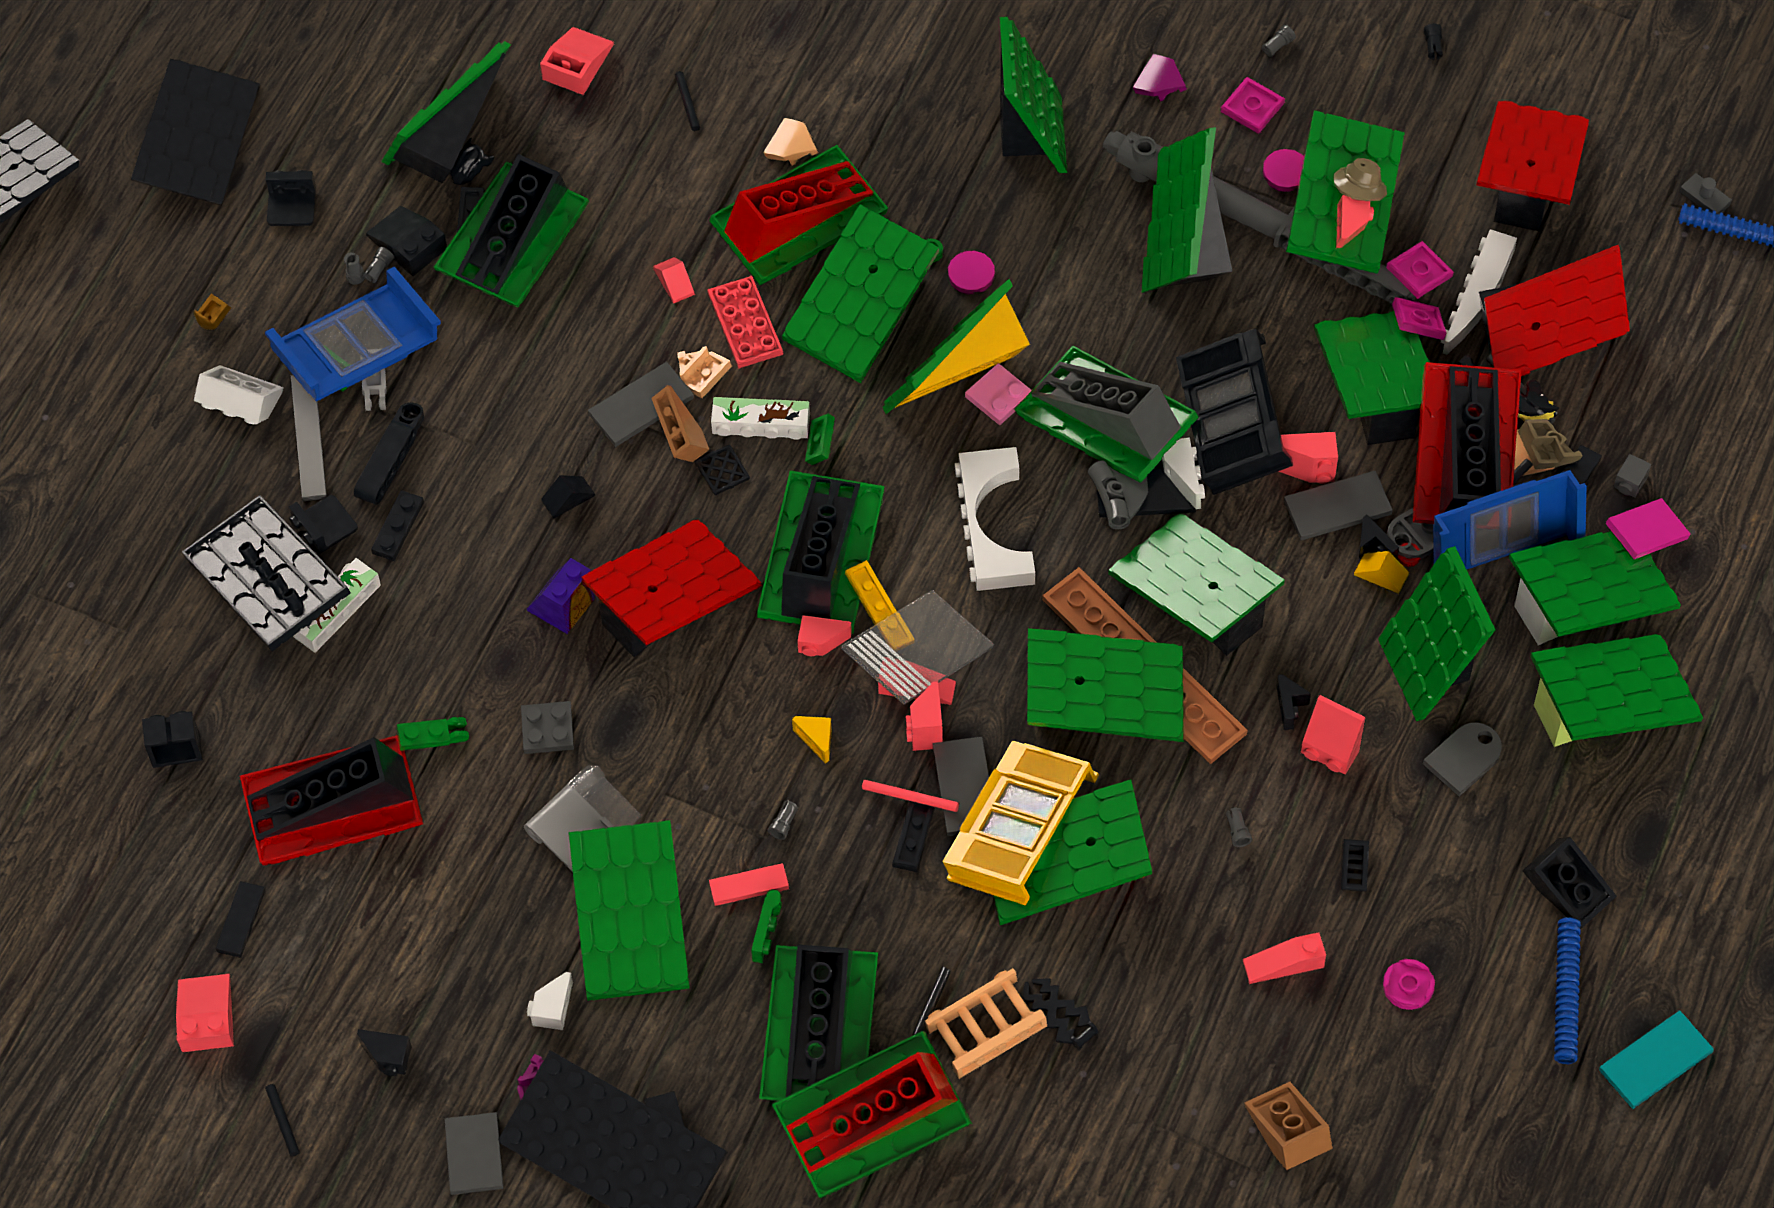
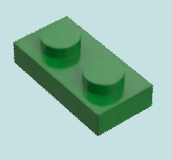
M829 413L811 421L805 461L811 465L826 460L829 457L835 417Z

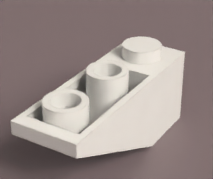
M1181 438L1163 455L1162 464L1164 472L1193 507L1201 509V499L1205 498L1203 484L1198 482V480H1201L1200 466H1195L1194 462L1197 461L1196 447H1191L1190 438Z

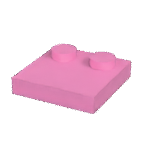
M998 363L965 392V398L998 425H1001L1015 412V408L1032 390Z

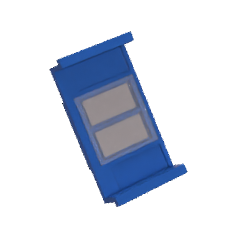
M395 267L386 270V285L282 338L274 328L265 331V335L270 340L271 349L316 402L344 387L348 388L408 357V354L437 340V326L441 324V321Z
M1569 470L1539 481L1532 480L1467 502L1468 505L1435 515L1433 524L1434 564L1440 554L1445 553L1446 549L1454 546L1467 570L1567 536L1570 541L1585 537L1587 486L1585 483L1579 484L1573 473Z

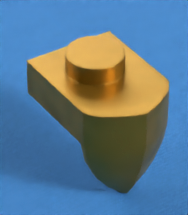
M211 293L198 311L194 310V316L203 329L213 330L218 327L231 307Z

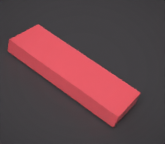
M783 863L709 880L715 906L766 895L772 889H776L778 892L789 889Z

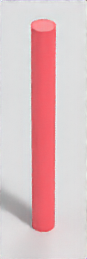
M864 780L862 783L863 790L957 812L959 808V802L869 780Z

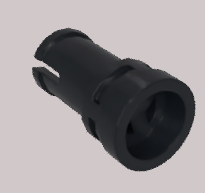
M1435 23L1428 24L1423 28L1428 46V57L1434 60V51H1436L1437 59L1443 56L1441 47L1442 27Z

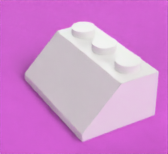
M219 365L199 374L194 401L201 403V406L204 408H216L223 411L224 415L231 417L239 416L244 418V421L247 423L258 424L269 418L284 387Z

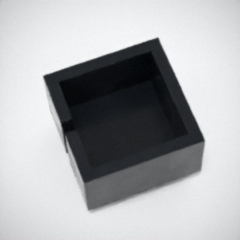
M178 711L167 718L161 715H153L142 719L144 746L153 768L203 760L200 733L192 711Z

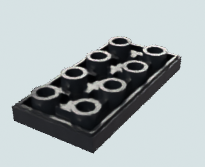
M1164 468L1153 469L1147 474L1148 495L1134 516L1194 513L1196 509L1166 475ZM1097 490L1099 518L1107 517V514L1100 494Z

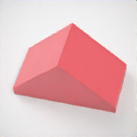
M674 257L653 266L673 304L695 295L682 261Z

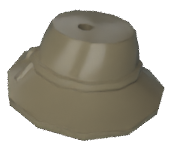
M1357 158L1351 164L1334 173V185L1340 193L1354 200L1380 201L1387 195L1386 185L1381 180V169L1372 160Z

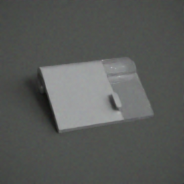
M587 765L524 825L525 831L534 841L539 844L543 842L572 872L568 832L633 825L642 816L604 778V772L596 765Z

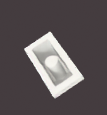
M565 972L535 992L534 1001H529L527 1016L531 1017L533 1026L563 1030L573 985L571 973Z

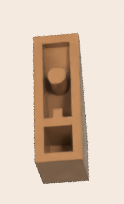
M667 385L651 398L674 458L694 462L709 450L702 429L671 386Z

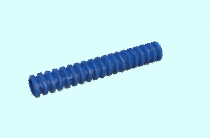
M1686 203L1682 205L1678 219L1679 224L1684 222L1687 226L1692 224L1694 228L1700 226L1702 230L1708 228L1710 232L1711 229L1715 230V233L1720 231L1722 235L1727 233L1730 237L1735 235L1737 239L1743 237L1745 241L1751 239L1753 243L1754 241H1758V244L1763 242L1766 243L1765 246L1770 244L1774 248L1773 225L1767 227L1765 223L1759 225L1760 222L1755 224L1752 223V220H1749V222L1745 221V218L1740 220L1737 216L1734 218L1730 217L1731 215L1729 214L1724 216L1722 212L1716 214L1714 210L1709 212V209L1704 211L1702 207L1696 209L1694 205H1691V207H1688Z
M1568 917L1558 921L1559 928L1557 930L1559 934L1557 937L1558 965L1556 967L1558 971L1556 973L1557 1002L1555 1004L1557 1008L1555 1011V1022L1557 1024H1555L1556 1039L1554 1044L1556 1046L1554 1052L1556 1054L1554 1059L1562 1064H1571L1578 1059V1048L1576 1046L1578 1045L1577 1024L1579 1022L1577 1016L1579 1015L1578 979L1580 974L1578 972L1580 970L1579 942L1581 937L1579 935L1581 933V922L1575 918Z

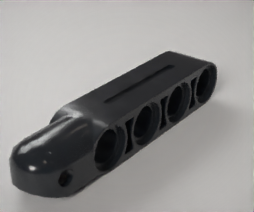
M410 402L400 406L354 488V497L375 505L382 501L412 447L417 431L423 422L424 411L421 405Z

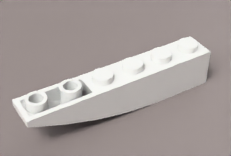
M1491 229L1487 238L1482 237L1478 249L1481 253L1479 256L1475 255L1471 265V269H1474L1473 273L1466 276L1463 286L1466 290L1464 293L1460 292L1456 302V306H1459L1457 312L1452 311L1448 322L1451 327L1449 330H1446L1447 334L1444 340H1441V343L1444 344L1443 354H1449L1482 318L1479 291L1500 288L1515 251L1516 237Z

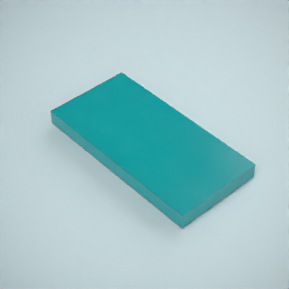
M1679 1010L1601 1065L1599 1071L1628 1105L1634 1109L1713 1053L1714 1049Z

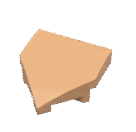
M784 118L764 151L767 159L789 160L792 166L796 164L799 158L809 153L811 156L818 153L805 123Z
M707 346L693 353L686 354L685 351L677 353L680 366L679 374L682 381L693 394L700 398H703L732 367L730 360L714 352H709Z

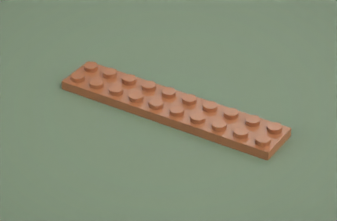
M1079 567L1042 596V600L1076 634L1144 640V642L1157 643ZM1183 668L1184 739L1211 764L1245 737L1247 729Z

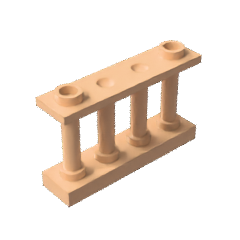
M1014 968L1009 971H1001L994 977V980L942 1011L936 1010L932 1012L928 1019L925 1020L929 1034L938 1029L954 1053L955 1059L952 1061V1065L959 1079L1047 1027L1046 1016L1042 1010L1030 1011L1013 986L1017 982ZM1002 990L1006 992L1022 1016L1021 1021L1013 1026L1007 1023L991 999L992 996ZM980 1003L984 1005L1000 1030L999 1034L991 1039L986 1038L969 1012L970 1009ZM959 1016L978 1043L977 1047L969 1052L963 1050L947 1023Z

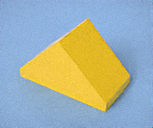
M1389 551L1365 553L1354 575L1399 594L1409 572Z
M795 716L792 719L793 731L826 764L830 757L831 718Z

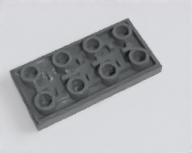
M665 362L590 408L588 414L612 444L617 447L659 421L651 398L667 385L673 388L683 404L694 399V394L668 362Z
M1376 471L1284 496V503L1300 541L1361 524L1366 514L1372 520L1392 515L1393 511Z
M982 737L933 743L941 798L959 802L957 812L943 809L947 836L959 834L961 825L989 779ZM994 811L991 812L981 831L997 825Z

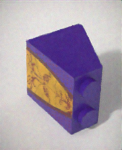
M570 558L555 572L529 605L527 611L568 634L595 599V593L582 581V576L591 572V569Z

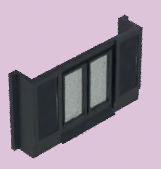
M1256 328L1244 333L1235 334L1176 357L1187 407L1196 411L1199 417L1191 424L1201 478L1211 489L1213 495L1293 466L1292 457L1283 447L1261 345L1266 344L1265 336L1263 333L1260 334Z

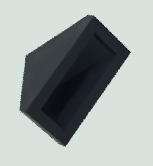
M560 475L541 498V501L554 519L593 498L595 493L583 476Z

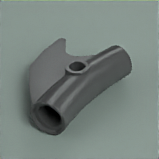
M1098 461L1089 468L1088 475L1100 494L1109 526L1113 529L1126 528L1148 495L1147 476L1140 483L1112 469L1106 461Z

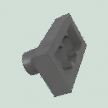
M1697 173L1689 178L1680 187L1679 191L1696 205L1702 207L1704 211L1709 209V212H1713L1714 210L1716 214L1725 211L1732 199L1715 187L1716 181L1713 178L1707 177L1703 179Z

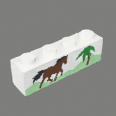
M713 398L712 434L720 436L742 435L744 437L765 436L767 438H808L809 401Z
M357 558L351 563L346 564L338 576L348 587L351 594L343 600L341 599L340 602L324 614H320V617L305 628L300 629L301 631L293 636L315 653L381 586L378 573Z

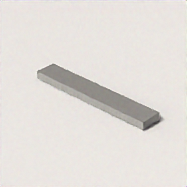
M291 375L302 500L304 502L324 499L327 497L318 401L316 402L294 375Z

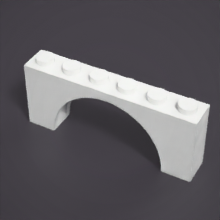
M1016 447L959 453V463H955L956 477L961 478V483L957 484L959 498L964 499V504L960 505L962 519L967 520V525L963 526L965 540H970V546H967L966 549L968 561H973V567L969 568L971 582H976L977 591L1035 585V567L1032 551H1013L997 545L983 533L976 519L977 509L989 492L1002 484L1019 480V462Z

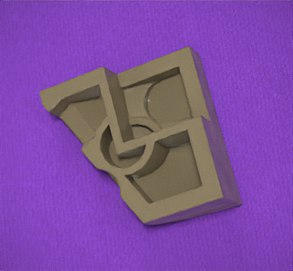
M1547 419L1525 420L1518 431L1535 469L1558 467L1576 462L1582 458L1579 450L1573 452L1565 444L1567 439L1558 433Z

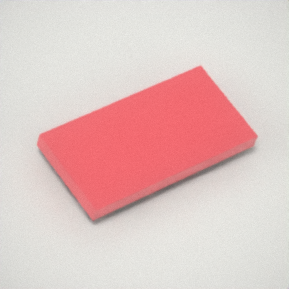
M752 276L708 289L709 298L738 369L783 355V349Z

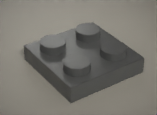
M571 701L521 705L524 754L574 750Z

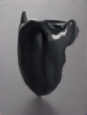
M470 138L464 144L450 171L453 183L464 185L471 182L484 166L488 167L493 163L495 156H487L481 147L477 144H471L472 138Z

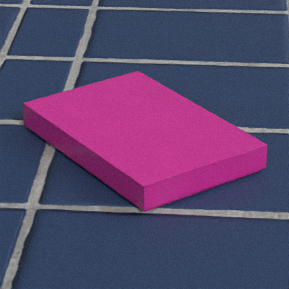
M1662 498L1610 517L1605 523L1633 559L1687 540L1690 536V532Z

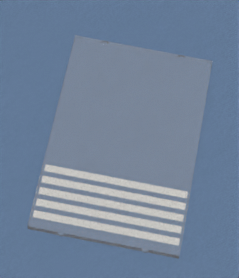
M931 590L843 644L841 649L905 705L922 694L932 682H941L994 648L995 644Z

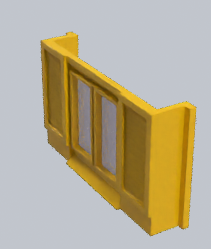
M1012 741L996 770H993L961 825L958 836L943 860L949 873L947 880L1026 905L1030 899L1024 886L1083 780L1095 783L1099 776L1098 772L1093 771L1089 762L1030 744Z

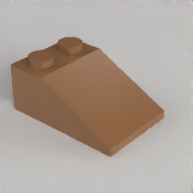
M1291 1082L1245 1102L1246 1109L1273 1155L1286 1170L1332 1149L1329 1125Z

